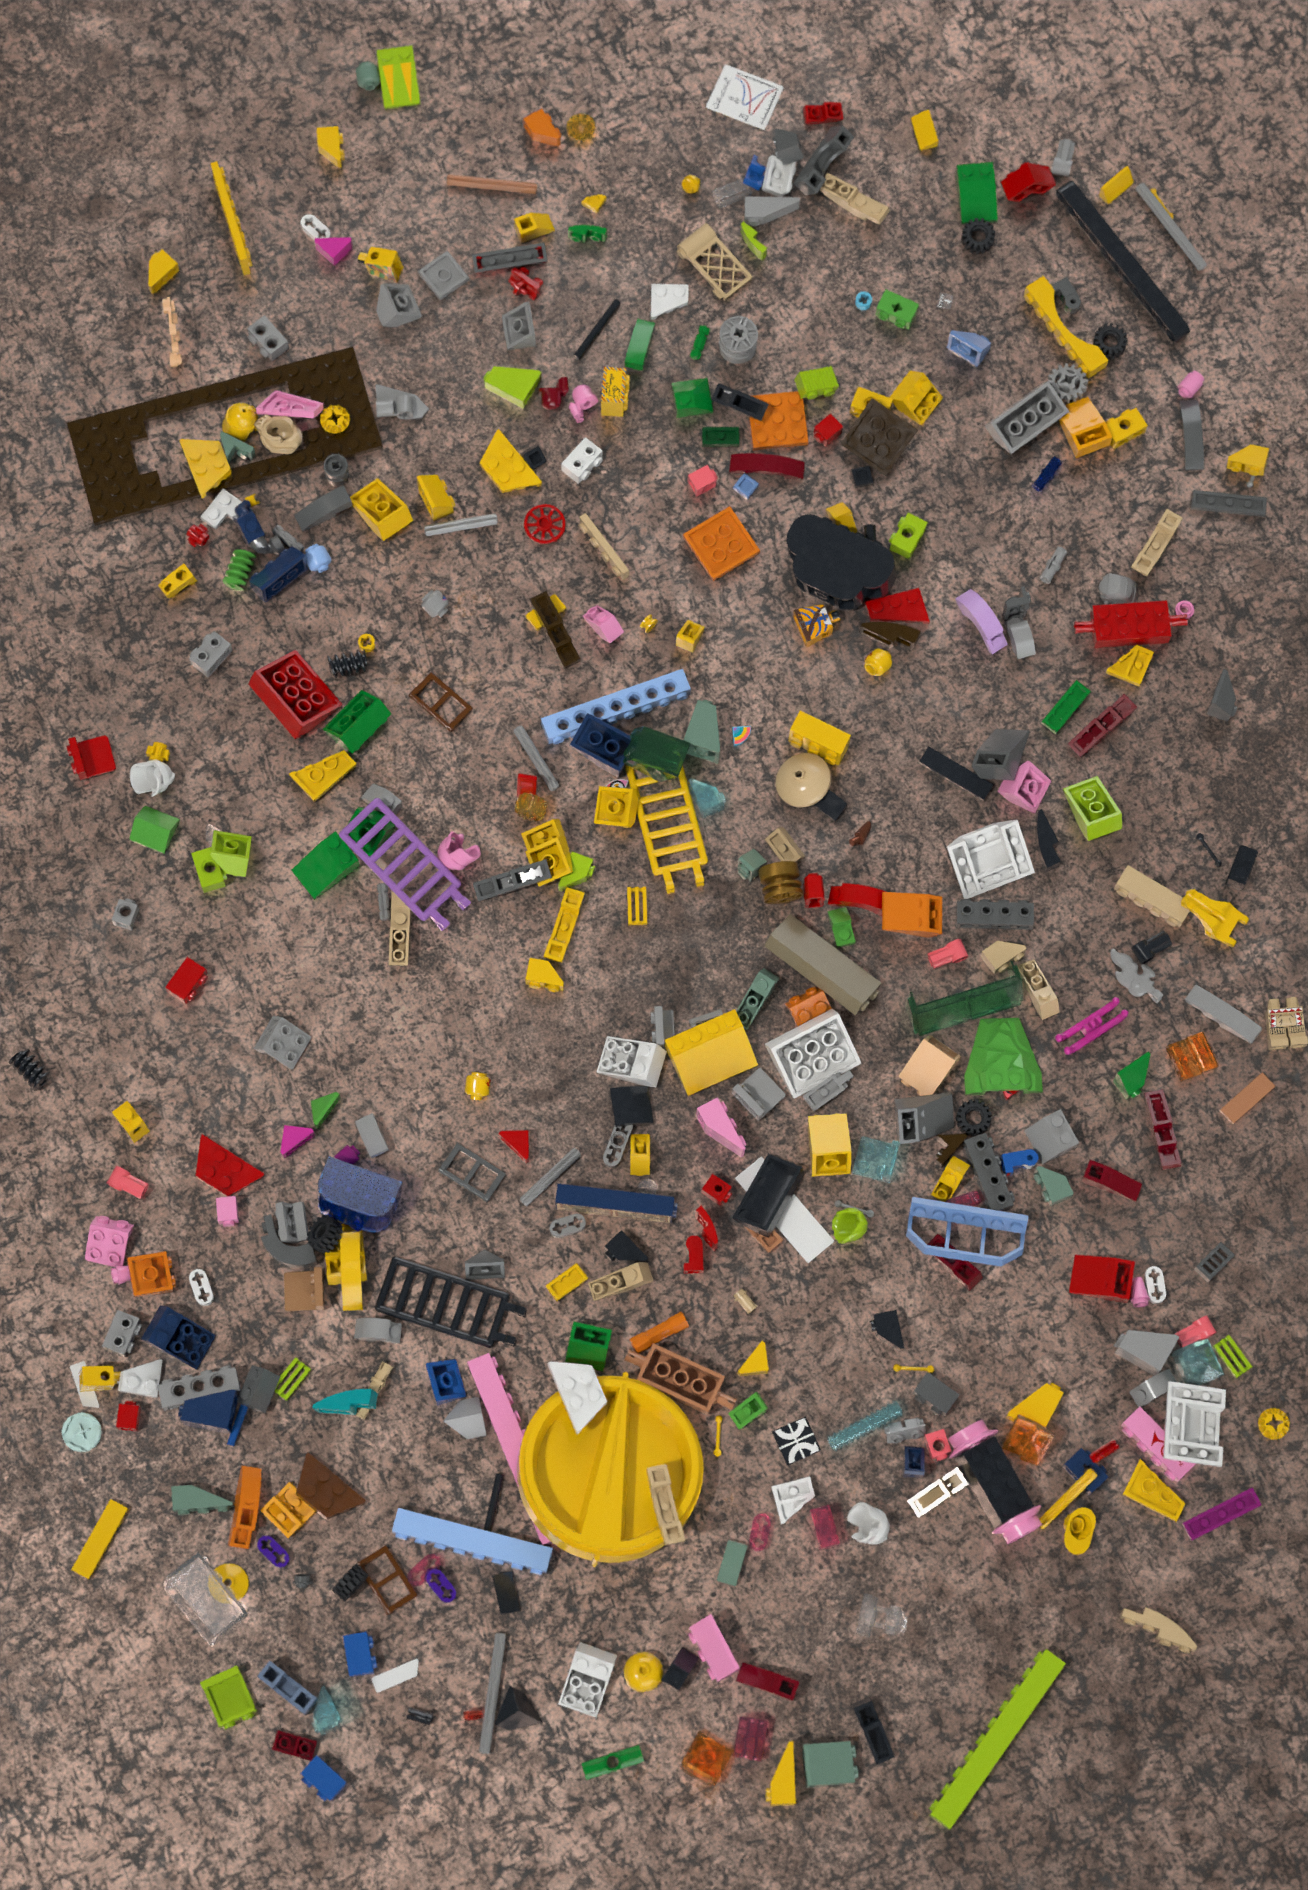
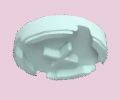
M84 1412L68 1417L62 1428V1437L66 1446L73 1451L81 1453L95 1448L100 1442L102 1435L101 1425L98 1420L91 1414Z

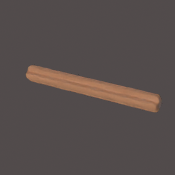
M453 174L447 176V185L530 194H536L537 184L531 182Z

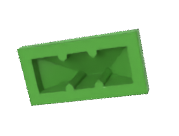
M334 1092L311 1101L313 1121L317 1129L320 1128L341 1099L339 1093Z

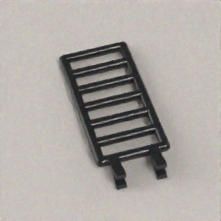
M397 1256L391 1259L375 1304V1311L486 1348H492L495 1341L515 1347L516 1337L498 1332L504 1313L507 1311L525 1318L527 1312L525 1307L508 1303L510 1294ZM397 1265L408 1268V1272L395 1309L384 1306V1302ZM418 1271L427 1274L414 1314L411 1315L402 1312L415 1273ZM434 1277L445 1280V1284L432 1321L420 1317ZM454 1283L463 1286L464 1289L451 1326L448 1327L439 1324ZM471 1289L482 1292V1296L470 1331L466 1333L458 1330ZM491 1295L500 1298L501 1301L488 1339L476 1336Z

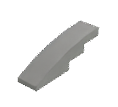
M1195 985L1185 998L1186 1003L1199 1009L1203 1015L1219 1023L1220 1027L1250 1044L1254 1042L1262 1031V1027L1198 985Z

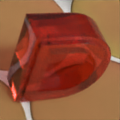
M483 1710L465 1711L462 1713L464 1721L484 1718Z

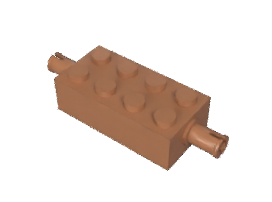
M654 1343L648 1356H642L629 1349L624 1361L640 1367L641 1371L637 1377L638 1381L651 1385L669 1398L703 1414L709 1415L713 1404L716 1403L732 1410L737 1401L736 1398L724 1394L720 1390L725 1376Z

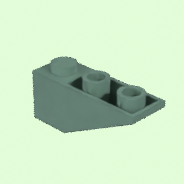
M765 968L758 972L736 1010L746 1030L749 1029L780 979Z
M193 1485L171 1486L173 1511L178 1513L179 1516L190 1515V1511L206 1514L210 1513L212 1509H218V1512H228L230 1508H234L233 1502Z

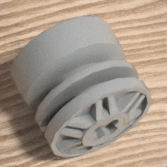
M734 316L722 324L719 334V351L728 362L734 364L746 363L755 355L758 330L753 321L747 317Z

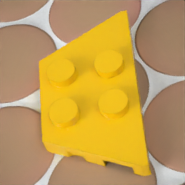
M498 429L480 461L481 468L502 493L511 492L515 489L522 490L529 486H541L542 481Z
M179 440L200 496L205 498L207 496L206 492L212 487L216 488L222 480L232 474L220 441Z

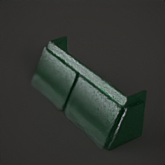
M1010 961L1007 969L1009 978L917 1006L911 991L906 999L905 1008L914 1034L918 1033L919 1036L968 1022V1018L974 1020L1020 1006L1024 998L1022 979L1017 965Z

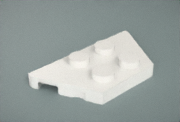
M548 1362L549 1370L575 1432L578 1434L607 1403L605 1395L592 1365Z

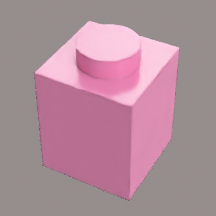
M236 1196L216 1198L219 1224H223V1227H231L235 1223H239Z

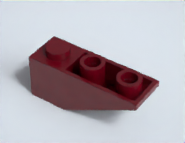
M1089 1160L1081 1180L1082 1183L1134 1202L1137 1201L1142 1187V1183L1093 1160Z
M742 1662L736 1678V1682L789 1702H793L800 1681Z

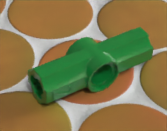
M636 1745L583 1762L581 1765L586 1780L642 1763L644 1759L640 1746ZM610 1757L617 1758L618 1766L610 1768L607 1765V1760Z

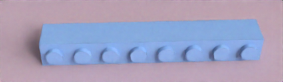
M400 1508L397 1510L392 1528V1533L396 1534L395 1537L398 1539L407 1540V1537L415 1539V1543L426 1545L428 1542L434 1544V1548L445 1550L447 1547L454 1549L453 1553L465 1555V1552L473 1554L472 1558L484 1560L485 1557L492 1559L494 1564H511L513 1569H531L530 1573L542 1575V1572L547 1573L553 1548Z

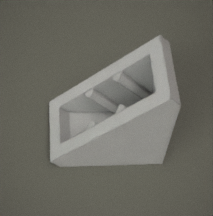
M479 1397L460 1400L443 1421L467 1440L487 1436Z

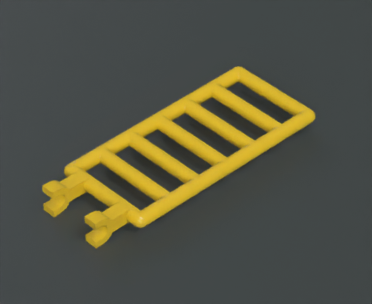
M673 752L627 763L625 769L630 788L637 792V815L653 875H663L667 894L675 893L671 872L688 868L693 870L696 886H704V877L700 866L707 864L708 858L680 753ZM674 760L675 771L636 780L634 769ZM679 778L681 788L640 797L638 789L640 786ZM681 795L684 797L686 804L684 806L645 815L643 804ZM688 813L690 823L653 832L649 831L647 824L649 821ZM690 830L693 831L694 841L654 850L652 839ZM693 848L698 850L700 858L663 867L658 866L656 857Z

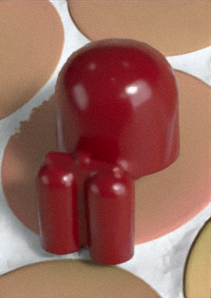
M560 377L556 387L539 388L542 398L541 405L544 409L556 410L560 407L562 402L561 395L566 396L569 392L568 377Z

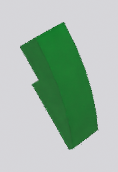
M637 319L627 350L625 367L643 371L655 322Z

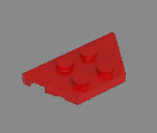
M201 1135L196 1178L226 1197L233 1196L237 1191L245 1189L258 1179L264 1178L265 1174L205 1135Z

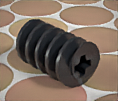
M356 650L355 656L349 651L348 657L341 653L340 659L337 654H334L333 660H331L329 655L327 656L330 673L333 674L334 678H337L338 672H340L342 677L345 676V671L352 675L353 669L357 674L360 673V668L367 672L368 665L365 650H363V654Z
M22 1050L16 1053L8 1063L13 1064L14 1070H18V1074L23 1075L24 1081H28V1085L33 1087L34 1091H38L48 1082L50 1072L43 1073L45 1066L38 1068L40 1061L33 1062L35 1055L33 1054L28 1057L27 1055L30 1050Z

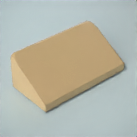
M778 827L765 839L780 861L799 862L805 857L784 827Z

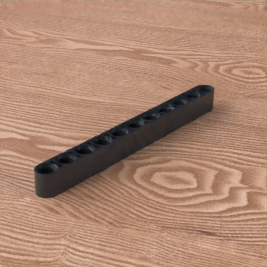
M1070 180L1058 188L1055 193L1059 201L1167 337L1175 343L1190 333V328L1075 182Z

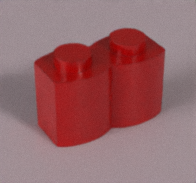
M810 873L804 878L803 883L805 908H820L824 906L825 900L823 877L818 873Z

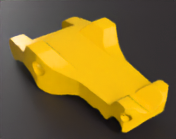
M1195 889L1187 890L1186 895L1181 900V906L1189 909L1200 919L1205 929V935L1230 947H1234L1237 942L1229 937L1237 921L1244 925L1249 921V918L1232 906L1230 902L1212 900Z

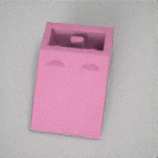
M717 1097L698 1107L696 1117L704 1132L738 1156L743 1157L746 1142L742 1135L738 1136L737 1126L733 1118H728V1109L723 1101L720 1102Z

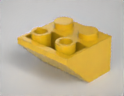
M910 370L889 398L893 399L892 403L900 412L919 425H923L943 397L924 373Z

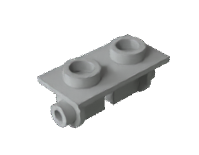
M917 1417L905 1420L906 1427H902L901 1421L887 1424L884 1427L887 1444L900 1443L903 1440L919 1439L925 1436L926 1430L923 1419Z

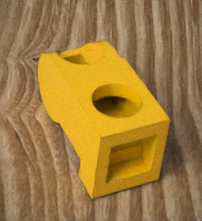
M183 563L159 583L158 587L167 598H172L189 584L192 585L197 582V580Z

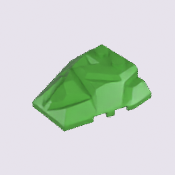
M1019 1018L980 1019L964 1076L965 1096L985 1095L989 1091L1023 1090V1094L1043 1093L1042 1073Z

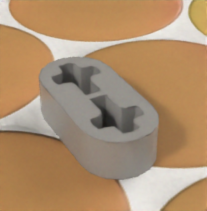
M572 1214L556 1219L550 1224V1233L554 1238H563L579 1233L585 1228V1218L581 1214ZM575 1218L578 1221H582L579 1228L576 1225L569 1226V1224L574 1223ZM556 1224H559L560 1227L567 1226L561 1229L560 1234L557 1231H553Z

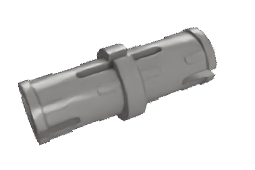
M1057 547L1052 558L1047 561V566L1039 577L1042 582L1050 584L1055 573L1060 570L1061 563L1068 553L1064 548Z

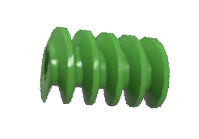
M237 549L232 553L234 557L230 558L231 563L227 566L226 577L222 581L233 590L244 591L240 585L245 586L247 584L243 578L248 579L249 575L245 572H251L252 569L248 565H254L250 558L256 559L257 556L252 552Z

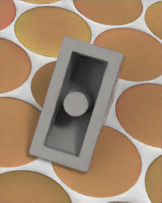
M374 783L361 797L368 804L375 798L381 799L395 815L403 807L402 800L389 790ZM378 807L375 808V810L382 812Z

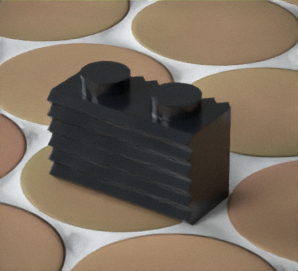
M1244 845L1239 847L1225 882L1227 886L1240 891L1244 889L1258 855L1257 850Z

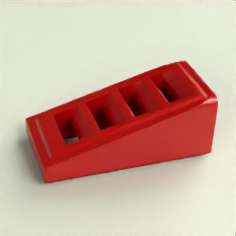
M519 773L517 779V798L535 801L538 789L537 777Z

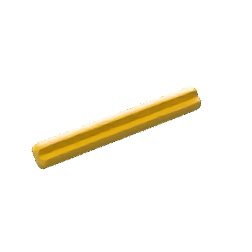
M1088 1469L1039 1518L1042 1523L1041 1529H1045L1097 1477L1093 1469Z

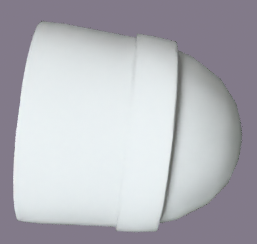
M156 759L134 764L130 770V781L134 791L137 794L152 791V797L165 791L175 778V774L171 771L170 767Z
M859 1502L852 1507L847 1520L859 1527V1532L854 1533L852 1538L858 1542L871 1545L884 1542L890 1529L886 1514L882 1510L864 1502Z

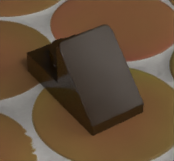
M937 1135L936 1140L946 1148H941L935 1155L937 1158L935 1164L940 1169L959 1149L964 1140L967 1139V1135Z

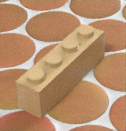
M1129 865L1114 888L1120 896L1129 897L1133 900L1134 904L1139 907H1146L1152 915L1156 917L1161 916L1173 927L1178 926L1180 928L1190 912L1189 909L1181 906L1183 897Z

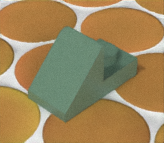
M221 431L220 437L228 464L235 453L243 459L253 460L256 455L254 447Z

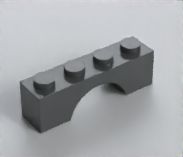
M843 125L831 127L793 184L804 195L817 194L826 181L824 174L827 167L838 155L846 151L854 136Z

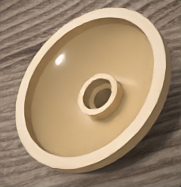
M801 753L790 757L782 764L776 776V789L779 796L784 802L794 807H808L819 802L826 795L831 784V772L827 763L821 757L811 753ZM802 773V776L797 778V775Z

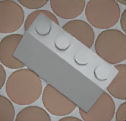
M1047 381L1040 384L984 426L994 441L1012 454L1067 414L1069 410L1050 382Z

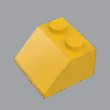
M419 475L416 477L418 491L433 522L454 513L453 506H455V502L451 495H447L446 490L448 489L444 480H440L438 475Z

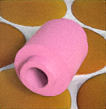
M1197 371L1188 373L1177 386L1178 393L1183 398H1192L1203 385L1204 377Z

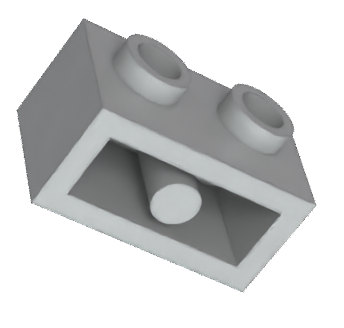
M213 631L204 637L199 648H195L191 652L190 663L209 678L233 651L232 646Z
M117 1310L102 1347L107 1351L126 1358L127 1354H131L133 1351L135 1335L138 1336L141 1332V1320Z

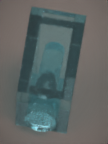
M691 778L688 780L689 789L703 819L724 810L726 799L722 792L719 793L716 787Z

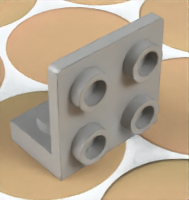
M272 1016L254 1049L259 1053L270 1055L289 1069H293L308 1045L311 1036L283 1017Z
M758 1068L741 1085L737 1084L732 1089V1095L757 1121L763 1118L786 1096L761 1068Z

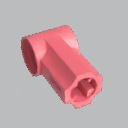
M961 939L951 941L945 947L927 954L933 970L952 962L954 964L961 962L969 957Z
M119 1166L114 1168L107 1181L109 1186L119 1191L123 1190L139 1199H142L149 1186L148 1183L132 1176L130 1172Z
M1206 1315L1174 1335L1179 1336L1177 1343L1183 1349L1199 1340L1203 1341L1217 1332Z

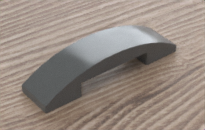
M1179 400L1184 440L1185 471L1204 470L1203 431L1198 400Z

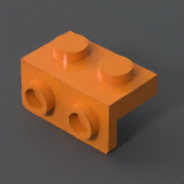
M811 987L805 991L806 993L800 996H793L785 1003L797 1027L831 1009L824 991L819 987Z

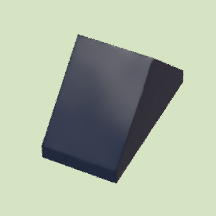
M905 1446L902 1477L922 1479L925 1474V1449Z

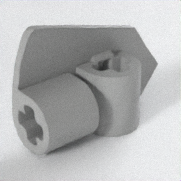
M376 384L377 418L397 416L402 420L422 419L429 411V408L417 395Z

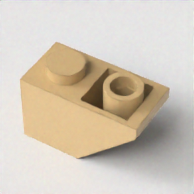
M996 941L982 951L981 958L993 974L998 971L1002 973L1009 968L1008 964L1013 961H1020L1025 956L1024 953L1027 948L1025 945Z

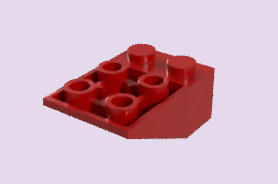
M1074 1255L1069 1293L1127 1304L1130 1299L1135 1261L1112 1257Z

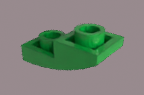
M595 225L570 226L568 228V238L578 243H585L587 237L596 242H605L607 228Z

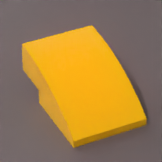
M552 819L521 833L527 848L525 853L529 863L532 864L542 860L547 861L552 878L537 883L539 887L573 872L570 851L560 819Z
M340 1222L343 1232L360 1231L361 1281H367L363 1230ZM340 1239L337 1240L339 1242L337 1245L334 1244L335 1248L333 1250L330 1249V1252H325L328 1285L341 1284Z

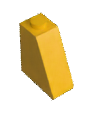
M1046 1383L1011 1409L1005 1418L1041 1436L1064 1392L1060 1391L1061 1387L1058 1385Z

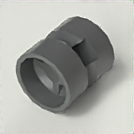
M332 454L325 459L324 471L326 480L334 486L345 484L349 479L347 460L339 454Z

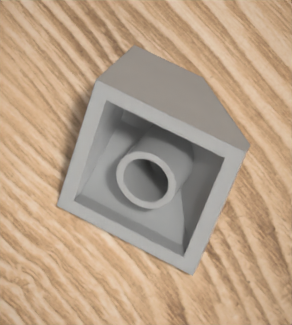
M381 284L376 312L383 327H398L422 317L409 285Z

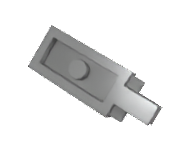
M850 1070L843 1075L839 1073L833 1074L802 1097L812 1111L815 1112L842 1093L848 1087L846 1082L853 1078V1074Z

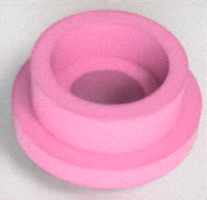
M1180 601L1175 607L1176 615L1187 614L1186 619H1188L1194 613V606L1189 601ZM1186 608L1188 612L1183 613L1181 609Z

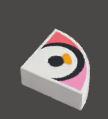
M616 779L609 782L605 787L627 788L629 781Z

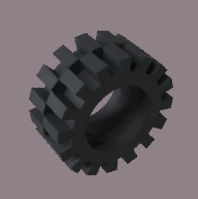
M975 218L974 222L971 219L968 224H965L961 240L962 245H965V249H970V253L976 251V254H979V251L984 254L985 250L989 251L990 247L993 246L995 230H993V225H989L990 222L988 220L985 223L983 218H981V221ZM974 231H981L985 234V239L980 242L972 239L971 234Z
M1110 323L1109 326L1104 324L1103 328L1100 326L1098 331H1096L1093 345L1098 346L1106 358L1110 357V360H1112L1114 356L1118 358L1120 354L1124 353L1128 338H1126L1127 334L1126 332L1123 333L1124 329H1119L1117 324L1116 327H1113V323ZM1106 336H1113L1116 338L1117 344L1114 347H1108L1104 344L1103 339Z
M971 1099L968 1102L965 1101L958 1109L956 1114L957 1127H960V1131L962 1133L965 1132L967 1136L969 1134L972 1137L981 1135L990 1126L992 1113L989 1111L988 1105L985 1106L983 1101L979 1102L977 1099L972 1101ZM970 1111H976L981 1116V1122L977 1125H972L967 1121L966 1115Z
M329 1215L319 1216L317 1222L314 1220V1225L309 1227L310 1232H307L309 1237L306 1240L308 1245L317 1251L328 1253L330 1249L333 1250L335 1248L334 1244L337 1245L339 1243L337 1240L342 1237L340 1234L343 1233L341 1229L343 1227L340 1222Z
M355 1564L343 1575L332 1591L345 1602L360 1588L369 1575L358 1564Z

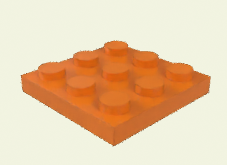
M798 391L752 396L769 404L762 421L749 417L753 451L808 445L804 403Z
M730 506L683 534V538L712 581L760 553V549Z

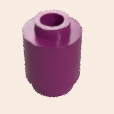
M346 1145L333 1156L334 1159L331 1162L342 1173L360 1160L358 1157L360 1152L354 1145L351 1147Z

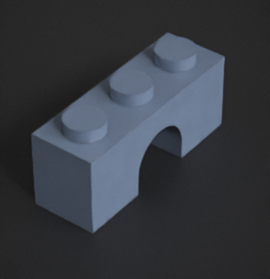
M271 1661L266 1664L257 1676L305 1716L318 1701L314 1695Z

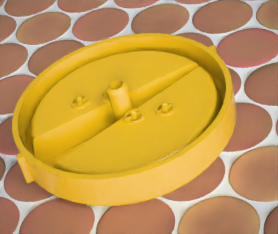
M624 1372L622 1377L597 1376L607 1403L578 1434L575 1432L559 1391L554 1393L533 1415L526 1428L518 1454V1488L529 1517L540 1532L552 1543L574 1556L592 1561L593 1567H596L598 1562L619 1563L639 1559L665 1545L652 1502L647 1468L667 1465L671 1481L670 1487L682 1528L697 1503L703 1481L701 1446L686 1414L663 1392L649 1384L628 1378L627 1372Z

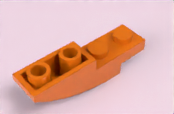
M241 1465L228 1546L249 1549L252 1530H255L258 1513L261 1468Z

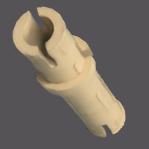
M381 1362L377 1373L371 1378L368 1389H372L379 1394L382 1387H385V1381L393 1367ZM357 1408L356 1416L365 1420L370 1409Z

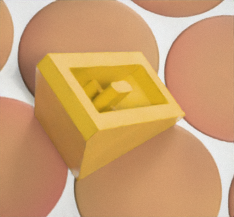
M843 502L826 508V512L834 524L838 526L840 524L844 525L855 534L858 532L852 511Z
M687 620L676 636V646L693 653L705 627Z
M760 1342L738 1370L737 1374L740 1377L768 1373L765 1342Z

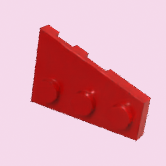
M919 587L865 602L870 621H903L905 623L923 622V624H930Z

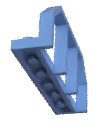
M912 1197L906 1237L923 1254L1002 1267L1022 1255L1028 1215ZM913 1216L947 1221L944 1248L927 1245L911 1229ZM951 1222L982 1227L979 1253L949 1249ZM986 1228L1020 1233L1019 1247L1002 1257L984 1254Z

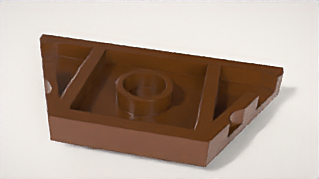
M309 1452L306 1454L295 1495L320 1516L327 1520L336 1514L345 1513L351 1508L359 1505L363 1506L366 1503L363 1497Z

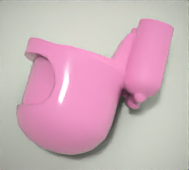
M579 385L572 392L575 403H570L569 409L577 423H581L584 420L583 410L589 409L598 403L596 395L592 393L591 388L587 385Z

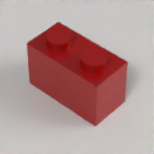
M186 957L165 989L167 993L187 1004L188 1001H192L196 996V990L199 985L203 986L207 981L208 972L206 968Z

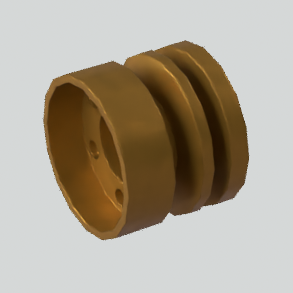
M775 862L759 869L760 883L767 885L762 889V893L765 894L764 903L783 904L803 896V889L800 888L802 883L799 880H795L800 876L797 862Z

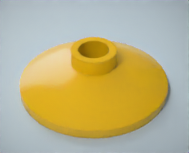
M227 1563L220 1565L210 1575L209 1590L212 1596L221 1603L232 1604L238 1602L247 1593L249 1586L248 1576L236 1564ZM230 1579L232 1584L225 1586V1580Z

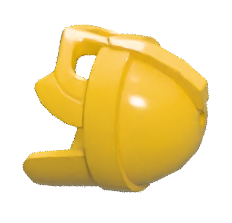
M236 403L230 406L222 422L223 432L245 442L249 433L257 432L254 426L258 420L256 408L246 403Z

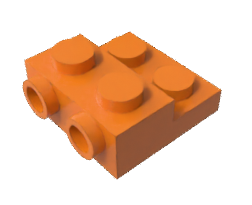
M166 1251L127 1258L133 1297L171 1293L173 1287H176L174 1275H170L169 1268H172L171 1257H167Z

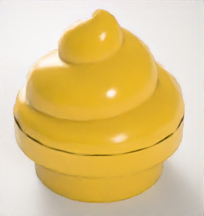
M687 175L682 181V188L685 192L695 193L699 190L700 179L698 177Z

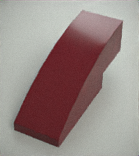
M937 1234L927 1245L944 1248L945 1239L940 1234ZM949 1243V1249L957 1250L954 1246H952ZM933 1256L968 1291H971L983 1278L981 1271L969 1261Z

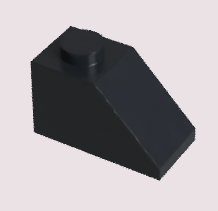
M622 1230L604 1246L606 1251L604 1254L612 1262L614 1260L618 1264L648 1262V1257Z
M897 1311L873 1314L872 1320H870L871 1331L875 1332L877 1338L898 1352H902L904 1344Z
M682 1647L661 1682L679 1692L699 1657Z

